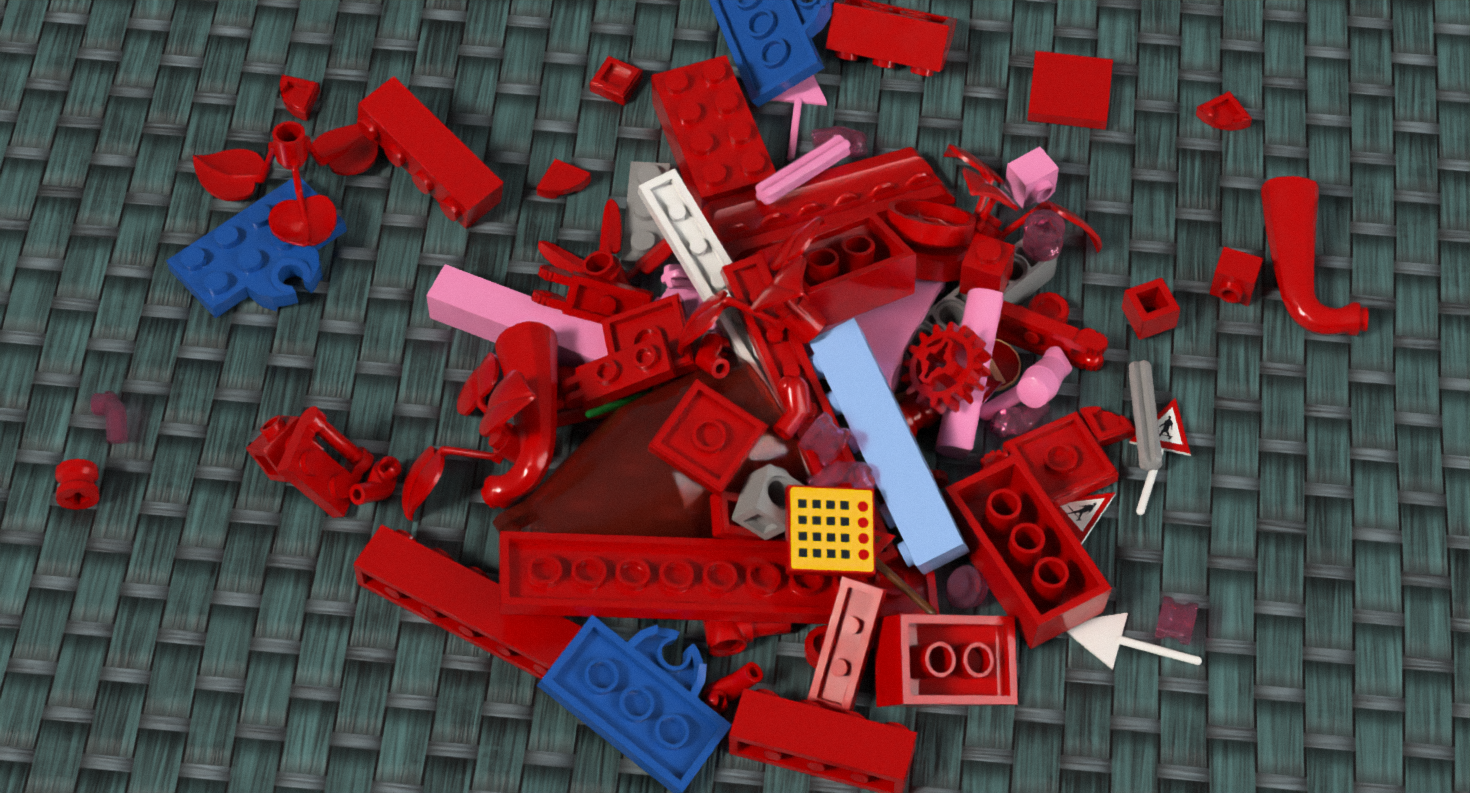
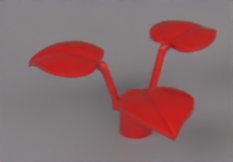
M285 121L275 126L272 131L273 142L268 143L269 152L265 162L258 153L248 149H230L209 155H193L194 169L201 185L212 196L224 201H239L251 197L255 192L256 183H264L266 181L273 160L276 157L279 164L285 169L292 171L297 200H284L276 204L269 213V227L273 235L279 240L305 247L307 245L315 246L327 240L337 224L336 208L328 197L314 195L304 199L299 168L307 160L308 153L318 166L328 164L329 169L335 174L356 175L368 170L376 162L379 144L375 140H368L361 133L357 124L325 132L318 136L311 144L310 136H305V129L301 124L294 121Z
M948 144L944 157L961 159L976 168L980 173L979 175L966 167L962 170L970 195L980 196L973 213L976 217L973 238L976 233L1004 242L1006 237L1039 213L1046 212L1065 218L1081 227L1092 240L1097 253L1100 252L1102 241L1093 228L1072 211L1049 200L1041 202L1000 231L999 227L1003 222L990 214L996 201L1007 205L1016 212L1019 210V207L1006 193L993 185L994 180L1002 186L1005 181L984 161L976 158L961 147ZM971 243L964 245V247L969 249Z
M821 215L816 217L807 225L793 232L781 244L770 263V268L773 271L780 270L774 276L772 282L757 295L752 306L731 296L727 297L728 293L725 290L715 293L700 304L689 317L682 330L677 353L682 356L684 348L709 330L722 311L729 307L738 308L773 324L780 331L787 328L803 344L814 339L824 328L827 318L809 303L810 297L804 292L803 276L807 259L802 254L812 242L819 225L825 224L824 218ZM778 305L775 312L780 317L777 318L761 310Z
M492 352L486 355L480 366L471 373L464 383L458 396L457 411L463 416H468L477 406L484 413L479 426V433L484 437H489L488 444L493 447V452L441 446L437 450V448L429 446L414 462L403 485L402 507L405 517L413 522L415 510L422 504L439 481L447 455L486 459L500 464L503 459L515 463L518 458L520 446L515 425L507 421L536 399L537 396L528 386L524 375L517 370H512L496 386L487 405L485 396L494 388L499 375V360Z

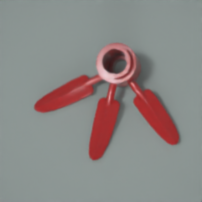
M611 198L606 202L604 208L599 251L591 253L585 260L548 241L542 240L538 242L539 252L556 268L565 269L570 273L576 271L632 286L629 280L639 272L646 275L650 274L673 253L664 238L637 260L631 270L625 273L620 260L612 255V253L617 254L621 250L622 223L619 206Z

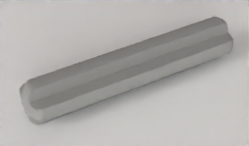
M1146 360L1140 362L1133 361L1129 364V380L1139 466L1145 471L1150 469L1158 470L1162 466V452L1151 364Z

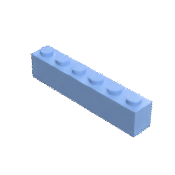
M855 318L816 336L809 342L814 354L808 356L818 379L820 380L824 377L827 379L831 391L825 395L836 417L843 414L849 425V428L843 430V433L854 454L861 451L867 463L866 466L861 468L866 482L874 490L879 488L885 503L880 505L879 508L888 527L892 529L897 526L904 540L898 543L897 546L907 566L916 565L919 571L925 575L969 553L970 550L865 334Z

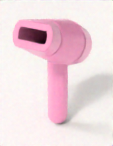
M1058 346L1047 349L1042 359L1024 372L1018 385L983 404L979 417L987 421L1020 402L1031 408H1039L1053 399L1063 379L1073 369L1062 349Z

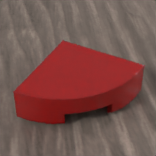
M283 74L280 78V92L284 106L295 117L307 121L320 93L319 83Z
M1230 91L1197 106L1196 116L1201 121L1217 129L1234 131L1251 126L1252 117Z
M555 158L536 187L537 196L556 199L557 195H564L574 191L578 193L591 182V173Z
M1098 406L1080 408V417L1101 448L1134 437L1136 429L1125 416H1118L1112 412L1101 410V407Z

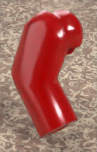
M711 332L703 336L695 357L697 367L716 379L724 378L730 370L729 362L724 359L728 354L723 352L724 347L730 348L729 340L724 336H720L717 332Z
M385 456L381 461H377L371 469L367 482L351 486L349 491L351 501L355 505L382 501L390 497L395 489L397 476L402 471V466L398 459L392 456Z

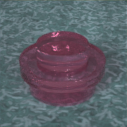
M969 565L960 566L955 569L946 585V594L949 602L961 609L978 606L984 601L988 591V584L983 574L977 568Z

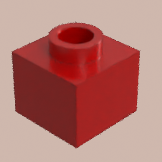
M1224 246L1214 272L1209 294L1219 297L1228 303H1239L1249 306L1263 258Z
M1162 277L1126 289L1124 292L1121 308L1139 340L1177 326L1180 307Z

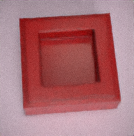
M608 56L590 81V91L624 106L642 81L643 70Z

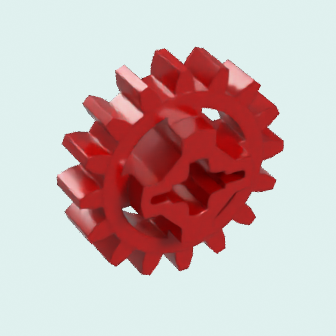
M949 322L946 330H944L941 326L935 324L933 325V335L927 336L921 332L919 338L922 343L918 347L909 345L908 350L913 356L912 359L903 360L902 366L908 369L909 373L903 375L901 381L909 387L906 391L907 395L925 410L933 409L938 414L943 415L947 406L956 413L959 411L960 401L965 400L970 405L974 402L971 395L974 389L984 391L985 387L979 382L980 378L991 375V371L983 363L988 362L992 357L984 349L986 342L968 326L963 325L960 328L954 322Z

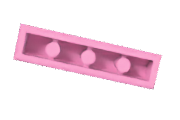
M974 288L968 291L961 327L966 325L986 342L984 349L992 357L1004 296L1002 292ZM991 359L988 362L983 363V365L988 369L990 367ZM988 376L980 378L979 382L984 387L986 386ZM974 389L971 393L974 402L970 405L965 400L960 401V408L956 413L946 406V410L941 418L935 450L938 453L962 461L971 452L984 391Z

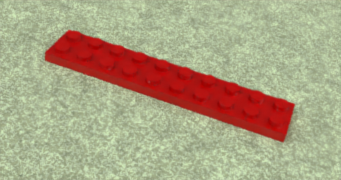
M500 531L499 535L500 614L583 617L594 615L595 617L829 624L842 576L786 574V541ZM894 545L898 558L896 561L886 564V566L936 609V615H940L934 570L923 575L916 565L908 567L898 546ZM877 568L876 574L872 578H856L888 589L880 617L897 614H927Z

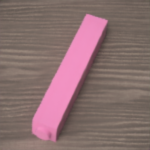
M446 264L426 295L431 319L496 343L497 338L505 329L517 323L534 321L548 325L555 331L558 337V366L568 365L577 368L608 355L602 324L562 314V310L535 303L529 295ZM646 388V389H643V390H641V391H638L637 393H640V392H643V391H646V392H647V390H648L649 388Z

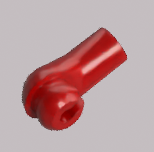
M792 375L782 377L778 383V391L786 399L787 410L773 426L775 433L788 441L794 436L812 411L807 382L800 376Z
M748 662L734 673L709 683L702 693L704 703L718 714L724 712L728 708V702L741 696L744 688L750 689L762 680L763 672L761 668L754 662Z

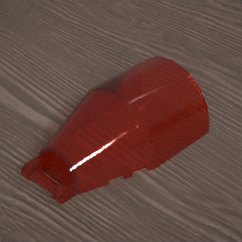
M730 353L724 358L730 364V370L724 378L716 379L698 368L699 370L684 374L617 407L522 503L495 517L493 525L499 535L500 531L522 532V528L530 525L534 532L723 539L715 538L712 535L710 495L713 493L647 450L649 443L696 379L769 425L763 438L726 488V492L740 493L745 476L768 464L785 469L792 478L808 486L806 469L795 437L793 436L788 441L781 438L773 430V426L783 415V411L767 384L749 362L736 353Z

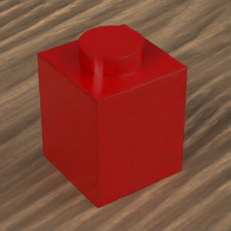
M976 233L961 264L959 293L967 295L968 291L974 288H984L1004 293L1012 275L1015 245Z

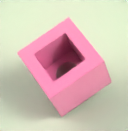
M1039 146L1007 164L1004 188L1022 209L1035 202H1044L1056 190L1059 168Z

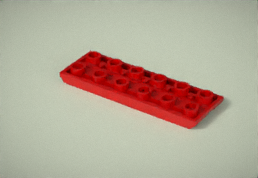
M907 147L827 169L770 205H765L761 200H758L755 196L757 193L756 189L710 201L701 212L732 263L747 258L758 250L784 242L793 232L807 225L820 215L824 218V223L831 225L873 210L885 222L888 205L891 201L897 199H923L951 205L955 203V197L936 176L922 154L913 147Z

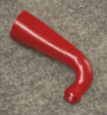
M1282 176L1267 180L1261 187L1265 227L1276 280L1288 314L1297 325L1313 334L1358 336L1359 331L1367 332L1368 307H1360V303L1351 302L1343 308H1330L1322 304L1316 298L1314 292L1316 223L1319 198L1318 184L1316 181L1298 176Z
M534 321L517 323L505 329L499 335L494 345L504 377L512 370L521 372L537 398L513 416L520 446L516 462L507 473L503 475H489L484 480L481 495L485 503L493 509L498 507L506 509L515 500L527 495L536 488L545 476L554 454L557 429L558 337L551 327Z

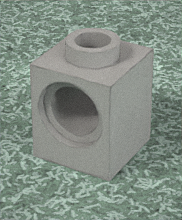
M768 464L745 476L731 520L764 540H768L785 531V488L787 485L804 484L792 478L785 469Z

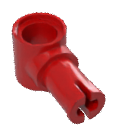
M702 620L709 654L714 657L739 654L746 649L747 643L753 642V638L790 634L791 623Z

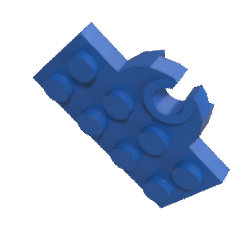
M709 0L749 97L757 107L762 106L825 68L812 38L825 27L830 19L834 0H813L809 3H806L807 0Z
M292 178L166 260L169 271L214 318H217L248 296L261 307L277 312V307L298 303L293 286L283 284L286 279L295 276L302 278L305 289L311 294L317 288L319 281H323L322 264L318 250L347 231L345 221L337 214V224L331 236L315 246H296L275 237L269 227V213L281 201L297 200ZM301 178L304 199L318 195Z
M591 615L536 686L672 793H683L732 726L731 723L698 698L706 680L707 663H703L700 652L694 643L682 653L681 665L672 666L663 659L662 648L672 645L680 633L674 629L660 628L657 624L640 630L627 642L594 615Z

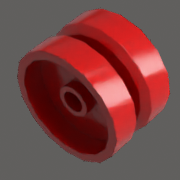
M897 199L889 202L885 223L916 253L915 278L940 282L960 280L961 264L967 253L963 246L971 243L973 240L976 217L964 209L942 202L923 199Z

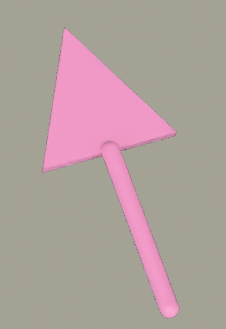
M814 75L770 100L794 103L787 159L790 162L795 160L802 104L827 106V101Z

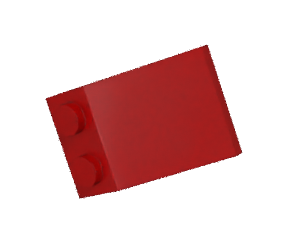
M897 614L880 617L874 636L876 707L1018 705L1015 616Z

